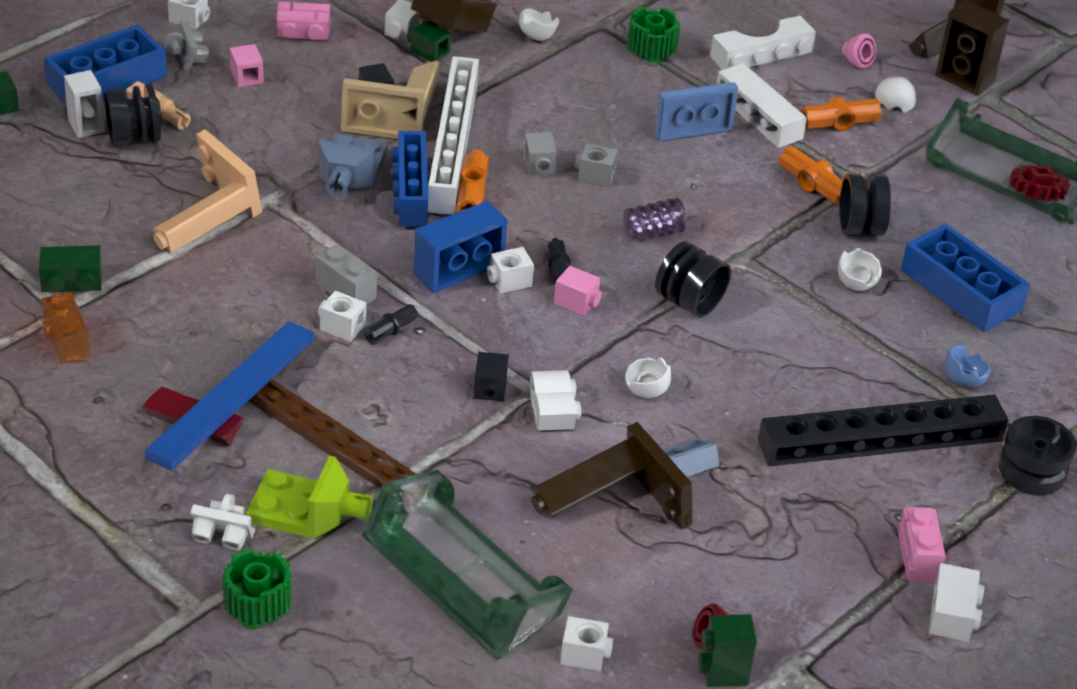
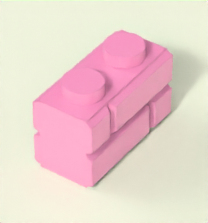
M279 1L277 38L329 40L330 4Z
M926 507L904 508L901 516L902 522H900L898 528V536L904 566L906 567V578L910 582L935 583L940 563L944 564L946 559L936 509Z

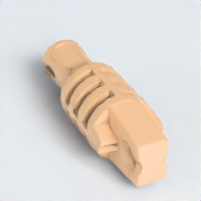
M137 81L126 89L127 97L132 99L133 87L138 86L141 96L144 98L145 84ZM154 89L160 103L162 121H168L180 130L187 127L190 123V115L176 108L171 99Z

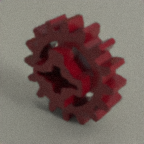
M1032 164L1028 166L1021 165V168L1014 167L1009 179V187L1015 188L1014 192L1023 193V197L1031 201L1043 200L1045 202H1050L1051 200L1058 202V199L1064 200L1065 196L1068 195L1070 183L1069 179L1064 178V174H1056L1054 168L1046 165L1035 166Z

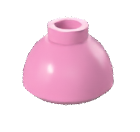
M858 34L844 43L842 54L851 65L859 69H866L872 64L876 55L875 41L869 34Z

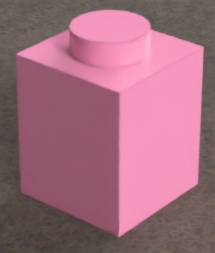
M256 45L230 48V70L237 86L244 87L263 84V60Z
M569 266L556 281L554 304L585 316L592 307H596L600 302L602 291L599 290L600 278Z

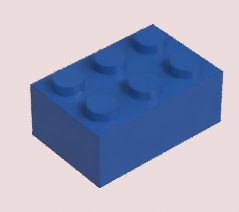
M486 201L415 229L414 275L432 293H435L486 272L487 267L490 266L491 253L505 251L508 219L490 202Z

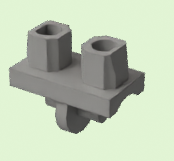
M180 21V33H170L165 36L163 47L169 54H178L183 69L191 70L193 63H206L209 50L207 46H201L203 42L202 33L192 31L188 22Z

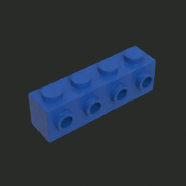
M398 131V146H392L393 197H398L393 198V215H399V226L422 227L427 225L426 131Z

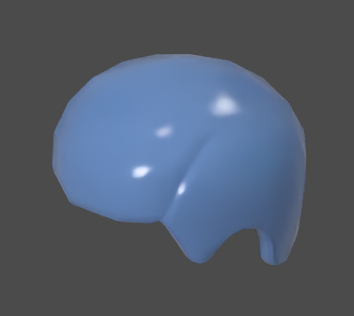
M954 345L947 351L945 373L951 381L964 387L981 386L987 381L991 368L989 363L982 359L980 353L974 356L967 354L965 345Z

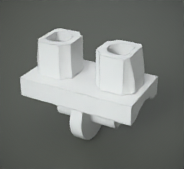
M226 494L222 502L212 500L210 508L193 504L190 514L194 522L192 537L195 542L210 544L214 531L224 533L222 539L224 547L240 551L246 538H253L255 529L251 527V517L243 515L244 507L235 505L234 495Z

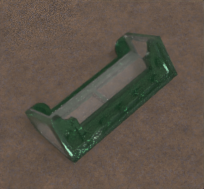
M957 98L926 146L927 161L938 169L944 168L1047 213L1056 221L1067 222L1073 225L1077 220V160L1076 162L983 123L980 114L976 113L973 116L968 112V102ZM1030 164L1052 167L1056 170V174H1064V178L1069 179L1068 195L1065 196L1064 200L1058 199V202L1052 200L1050 202L1028 200L1023 197V193L1014 192L1015 188L1009 187L1011 171L1014 170V167L1021 168V165L1028 166Z
M438 469L384 483L362 533V537L496 660L504 657L561 615L573 588L556 575L547 576L542 580L541 584L538 583L452 506L455 498L454 487L451 481Z

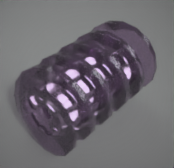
M670 198L666 201L661 200L655 204L649 203L645 206L640 205L635 207V209L632 207L627 208L624 212L623 219L626 233L631 238L635 235L640 242L645 241L646 236L649 239H654L656 233L659 237H663L666 231L671 235L675 233L676 228L679 232H683L686 229V213L684 205L679 198Z

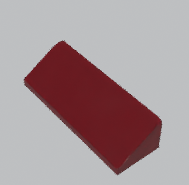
M161 386L145 402L143 409L150 416L175 424L199 400ZM233 414L208 438L230 446L244 418Z

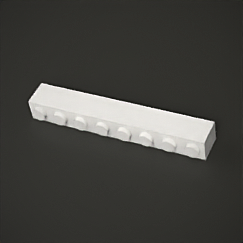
M454 56L452 58L428 185V212L442 215H453L456 213L461 171L464 167L478 85L479 59Z

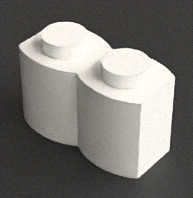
M568 370L531 371L529 391L537 430L575 429L576 420L581 418L580 401H575V379H570Z

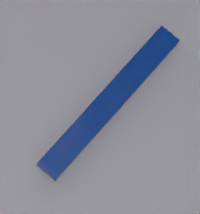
M287 322L145 449V459L171 471L176 468L314 341V332L292 322Z

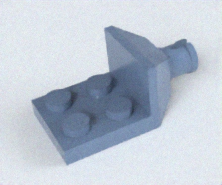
M337 134L334 135L332 141L320 140L319 178L326 182L325 189L327 193L334 197L337 189H340L338 197H343L346 195L348 187L355 189L373 188L386 157L388 143Z

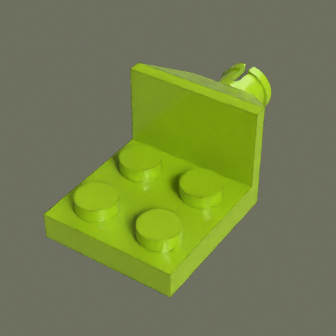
M329 456L318 480L267 469L246 512V516L251 517V524L315 539L338 526L343 516H351L367 521L372 509L373 496L349 490L347 475L336 457Z

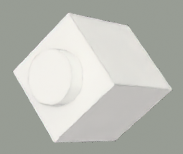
M398 0L385 13L386 36L408 42L411 39V30L422 23V19L417 17L419 13L410 9L411 2Z

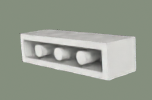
M744 63L718 71L716 85L735 82L738 86L735 111L777 148L803 139L807 117Z

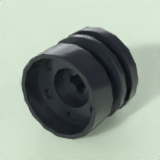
M152 84L144 85V98H142L138 86L133 87L132 99H127L123 87L104 90L105 113L112 147L131 145L132 132H137L142 144L147 142V130H149L152 142H159L161 140V107Z
M688 241L680 242L666 255L658 270L655 281L656 293L668 298V300L675 304L680 303L682 308L699 318L707 316L716 308L727 291L732 274L731 266L713 255H707L706 251Z

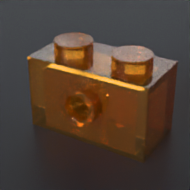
M72 292L42 298L43 332L45 338L51 340L59 363L63 364L89 358L88 330Z

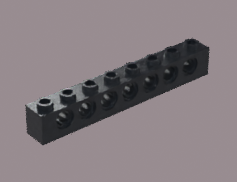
M996 394L762 418L758 442L769 467L1002 442L1009 419Z

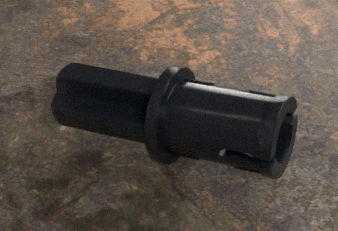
M557 237L552 238V241L548 243L550 256L548 265L552 269L555 284L557 279L571 264V259L566 254L564 241L558 240Z
M408 304L392 314L385 313L379 321L363 329V332H365L364 337L368 343L374 345L388 335L398 334L400 328L418 318L419 313L412 304Z

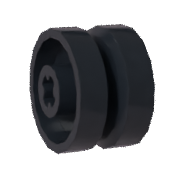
M845 174L841 184L839 199V218L842 233L844 235H859L864 228L868 235H885L891 212V190L886 174H871L865 181L861 174Z
M1037 415L1019 418L1008 428L1005 446L1002 448L999 459V471L1012 487L1022 492L1035 495L1051 494L1061 489L1066 482L1069 466L1073 461L1076 451V440L1068 428L1051 418Z

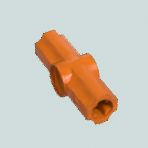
M835 97L829 100L827 104L804 106L800 109V112L807 117L805 130L834 126L838 131H847L855 124L877 122L881 120L882 115L881 103L878 99L847 102L843 97Z
M792 145L786 147L779 156L778 164L797 177L798 183L804 191L812 192L816 190L839 206L842 180L834 175L830 164L825 160L815 162Z
M473 149L472 152L465 156L464 167L461 171L456 213L482 203L485 197L489 156L485 155L483 150Z

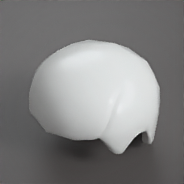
M528 8L523 10L519 16V26L522 32L528 38L537 41L551 38L559 24V18H555L552 21L548 11L541 14L537 10Z
M888 77L879 83L875 91V98L889 111L893 107H900L902 112H907L915 106L916 93L914 86L904 77Z
M860 248L849 253L844 251L837 267L840 281L853 291H863L872 288L879 282L882 273L880 261L872 253L862 251Z
M661 357L657 360L651 358L637 359L628 366L625 373L627 387L634 395L644 399L658 397L670 385V365L667 366Z

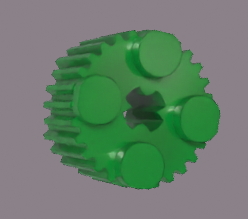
M647 7L636 8L635 11H632V18L629 21L627 50L636 55L640 54V57L645 56L646 61L649 63H659L663 57L667 58L668 55L672 56L673 53L677 52L680 22H678V19H675L676 12H672L671 9L668 10L667 7L661 8L660 11H657V9L654 11L649 9L647 11Z
M247 548L244 549V552L237 551L238 555L233 554L231 563L227 564V568L224 569V574L222 575L223 603L225 604V610H228V614L232 615L233 619L238 618V622H242L246 629L253 630L260 628L264 622L270 624L271 620L277 621V617L282 618L283 615L288 614L292 602V574L287 558H282L281 553H272V556H270L269 552L263 554L262 551H259L256 554L254 550H248Z

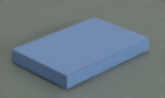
M735 82L660 92L654 135L657 141L732 131L738 86Z

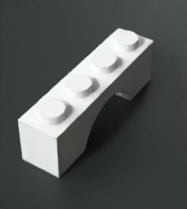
M801 16L779 20L777 32L765 37L747 36L736 30L716 34L712 38L710 57L724 70L744 63L747 67L808 54L812 53L816 31Z

